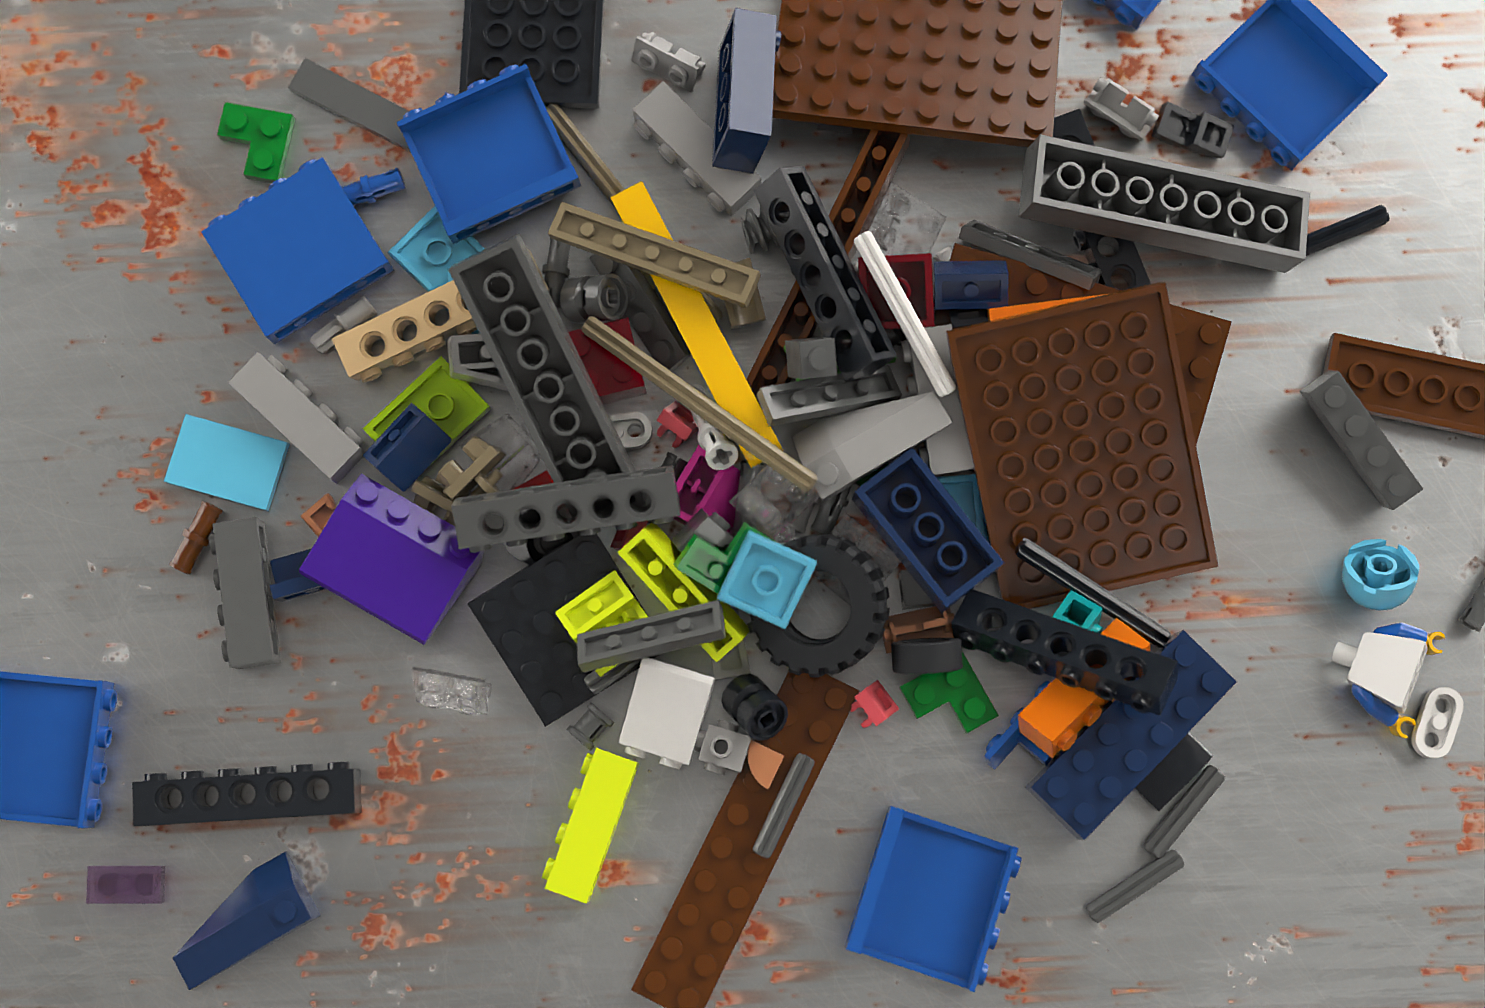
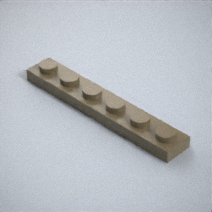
M561 202L548 231L551 239L744 308H748L761 277L758 270L565 202Z

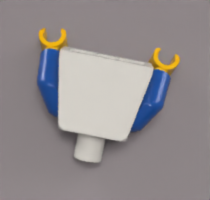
M1402 622L1377 627L1373 632H1364L1359 647L1339 641L1335 647L1332 662L1350 667L1347 681L1352 686V695L1364 710L1384 725L1389 726V730L1393 735L1408 738L1407 735L1401 732L1400 726L1404 721L1409 725L1415 726L1416 721L1411 717L1399 715L1398 712L1405 713L1426 654L1434 655L1443 652L1434 648L1432 639L1443 640L1445 636L1442 632L1427 634L1425 630Z

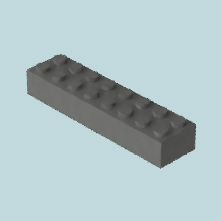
M1040 134L1025 151L1018 217L1287 273L1306 258L1310 193Z
M520 233L452 265L448 270L554 483L636 471ZM642 491L635 492L630 499L634 505L641 507L646 504L647 493ZM600 497L594 501L596 509L600 512H609L615 507L612 500L607 497ZM565 503L571 517L576 516L578 513L576 507L571 503Z

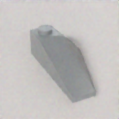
M933 391L821 418L792 436V440L802 465L818 477L814 487L822 499H831L904 454L910 448L917 446L951 425L953 421Z

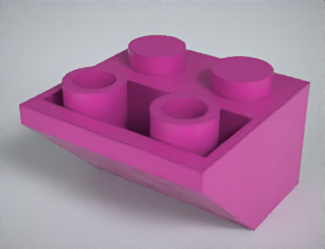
M698 445L676 482L680 503V516H674V520L686 525L702 508L710 516L716 511L733 527L740 470L733 465L724 470L712 469L707 464L705 458L706 450H703Z

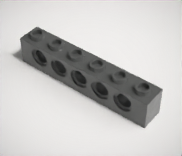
M673 465L455 498L451 505L459 549L469 548L470 552L486 551L492 548L491 544L506 542L508 547L520 546L528 543V539L542 537L543 541H554L564 538V533L579 531V535L582 536L593 535L601 532V527L615 526L616 530H626L636 527L637 522L652 520V524H665L672 522L674 516H680V503ZM639 491L645 492L650 496L651 502L644 507H638L630 499L632 494ZM600 497H607L612 500L615 507L609 512H600L596 509L594 501ZM562 503H571L576 507L578 513L572 518H565L560 515L557 507ZM528 508L535 509L539 512L541 520L533 524L528 523L522 518L521 512ZM489 514L499 515L504 521V526L500 529L490 528L485 522V517Z

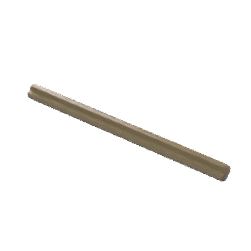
M550 104L546 109L560 140L615 208L610 197L625 190L560 106ZM701 292L716 323L719 322L723 317L722 311L708 294Z
M591 316L583 324L582 332L804 492H809L816 484L818 477L812 471L600 320Z

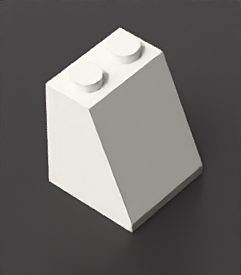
M648 657L642 658L618 742L626 746L624 753L643 759L646 758L647 752L661 756L659 764L678 770L681 769L682 763L690 765L696 740L713 692L715 679Z

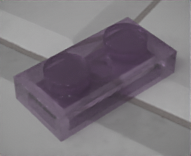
M88 866L86 904L164 903L165 866Z

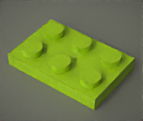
M440 356L362 429L376 441L411 403L414 404L451 438V443L430 464L432 465L489 412L491 407L466 381L450 378L449 363Z

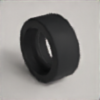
M919 638L891 643L892 669L895 673H941L959 670L963 667L961 640L958 638Z

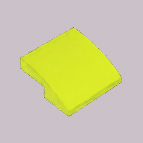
M615 570L555 612L576 644L577 634L648 617ZM617 665L596 669L595 671L601 677Z

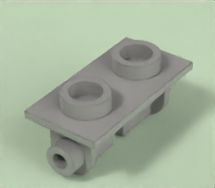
M644 32L641 37H636L632 62L671 81L677 86L693 92L697 75L701 76L706 66L705 63L701 62V57L695 56L682 48H679L675 55L670 53L674 44L653 32L650 34Z
M1100 77L1093 87V91L1083 103L1089 106L1091 112L1096 116L1108 119L1118 125L1120 131L1126 136L1142 141L1159 117L1154 112L1155 108L1136 96L1132 98L1127 106L1123 103V100L1129 91L1110 78L1104 80Z

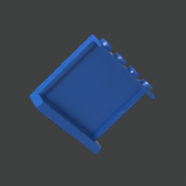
M1267 0L1206 60L1202 59L1198 63L1192 76L1195 78L1196 85L1203 92L1210 93L1220 102L1221 109L1228 116L1238 119L1245 126L1246 133L1254 141L1263 143L1270 150L1272 158L1279 165L1287 166L1292 171L1385 80L1388 74L1310 0Z
M526 64L520 67L519 65L506 67L499 73L500 76L489 81L486 79L475 81L467 87L468 90L457 95H444L435 101V105L424 110L421 108L413 109L404 114L402 120L396 122L442 219L445 231L453 244L581 187L575 168L565 151Z
M323 157L318 160L313 159L305 162L299 167V172L287 179L281 178L274 181L268 187V191L258 197L253 196L243 200L238 205L237 210L227 216L220 215L209 222L208 227L201 231L265 337L273 344L283 340L394 271V268L381 251Z
M0 671V819L73 826L77 828L95 827V821L100 819L102 812V801L98 798L100 785L104 784L107 776V764L103 762L105 748L110 746L112 740V728L109 726L110 712L115 710L117 704V691L114 690L115 683Z
M889 806L844 946L845 949L858 954L862 953L975 992L977 984L983 986L988 973L989 964L984 963L988 948L994 950L999 937L1000 928L995 927L998 914H1005L1009 904L1011 893L1007 892L1006 888L1009 878H1016L1020 868L1022 857L1017 856L1019 848Z

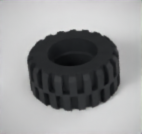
M813 534L788 541L783 546L817 561L813 571L828 572L842 582L851 601L849 620L838 634L826 639H813L798 631L791 621H789L786 629H783L750 614L751 622L747 623L750 634L756 633L759 639L756 645L760 651L764 652L766 650L772 656L771 662L778 667L782 664L789 667L788 672L796 675L807 673L809 677L841 673L867 656L874 649L875 644L881 639L885 631V621L889 619L890 608H887V599L890 596L888 587H884L882 581L884 574L880 567L876 568L871 562L873 557L865 550L860 551L855 547L856 543L848 539L841 540L836 538L835 535Z

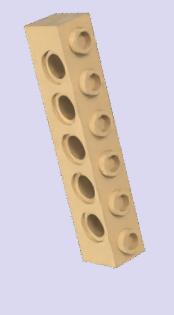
M528 249V251H529V253H530V255H531V257H532V259H533V262H534V264H535V266H536V268H537V270H538V272H539V274H540V276H541V278H542V280H543V282H544V284H545L547 290H549L548 287H547V285H546V283H545V281H544V279H543V276H542V274H541V272H540V270H539V268H538V266H537V263H536V261H535V259H534V257H533L531 251ZM454 280L331 339L348 376L358 381L369 382L380 377L382 369L390 365H394V367L403 366L414 360L413 354L426 349V352L437 350L446 344L445 339L455 334L468 335L476 331L477 327ZM441 309H448L449 320L444 325L437 326L435 323L436 313ZM410 324H415L417 326V335L413 340L405 341L403 337L404 329ZM383 339L385 350L381 355L374 357L371 350L372 345L375 341Z

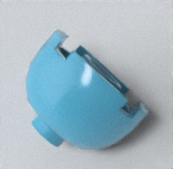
M1363 540L1352 545L1344 560L1342 582L1348 595L1357 604L1373 610H1391L1402 605L1412 595L1417 584L1420 566L1415 555L1400 544H1398L1397 549L1386 546L1387 540Z

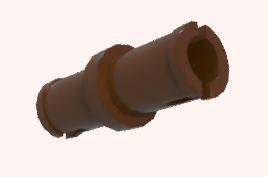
M203 500L189 529L184 528L181 534L184 538L175 556L169 563L171 567L189 575L192 573V569L203 547L209 546L208 538L213 530V523H216L223 513L222 509Z

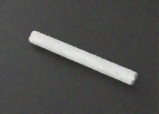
M870 231L860 234L854 239V243L938 396L944 397L955 391L956 385Z

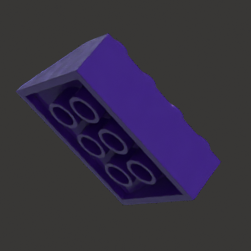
M361 473L340 500L301 565L299 574L425 645L480 568L484 551L470 552L469 548L459 549L455 526Z

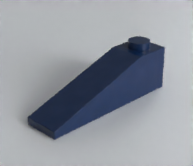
M285 851L253 869L172 957L189 990L321 916L288 852Z

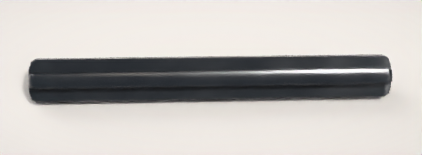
M1024 538L1015 549L1017 557L1068 590H1072L1102 607V612L1113 619L1118 618L1156 647L1163 648L1169 641L1171 633L1168 629L1037 544Z

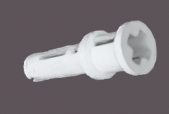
M698 384L691 385L707 397L703 386ZM691 411L699 430L697 436L698 443L703 450H706L705 458L707 464L715 470H724L731 467L738 459L736 446L729 441L730 438L711 424L706 423L703 418ZM719 450H723L725 459H722Z

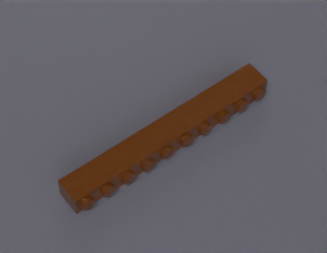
M871 130L828 215L851 261L857 251L854 239L867 231L910 144V134ZM797 280L746 379L756 399L760 388L790 383L792 377H788L787 359L784 351L785 340L812 338L818 326Z

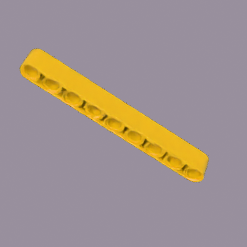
M642 180L610 197L624 224L673 240ZM650 274L717 404L784 451L772 427H769L760 404L701 292ZM739 445L751 468L763 462Z

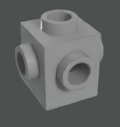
M718 720L717 726L709 724L707 731L700 729L694 751L700 752L698 760L705 762V770L725 775L726 769L741 773L751 737L738 733V725ZM717 742H727L729 747L725 754L715 752Z

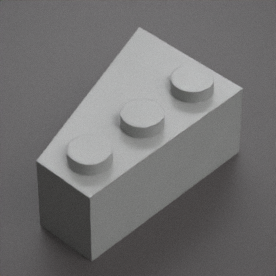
M480 334L449 337L447 350L450 378L508 391Z

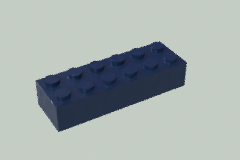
M1184 630L1174 633L1167 644L1156 652V654L1177 661V681L1161 716L1150 712L1140 713L1130 705L1117 700L1114 702L1109 701L1102 708V713L1097 721L1091 726L1085 725L1077 733L1078 736L1073 745L1066 751L1061 750L1025 787L1078 840H1085L1237 683ZM1133 677L1130 681H1136L1139 678Z

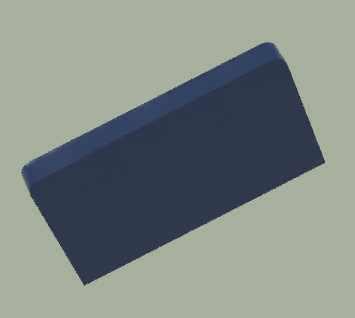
M1006 261L934 262L935 310L1007 307L1009 273Z
M411 403L362 456L402 492H405L451 443V438L425 413Z
M311 549L270 561L275 584L270 585L274 600L285 602L327 590L299 574V569Z

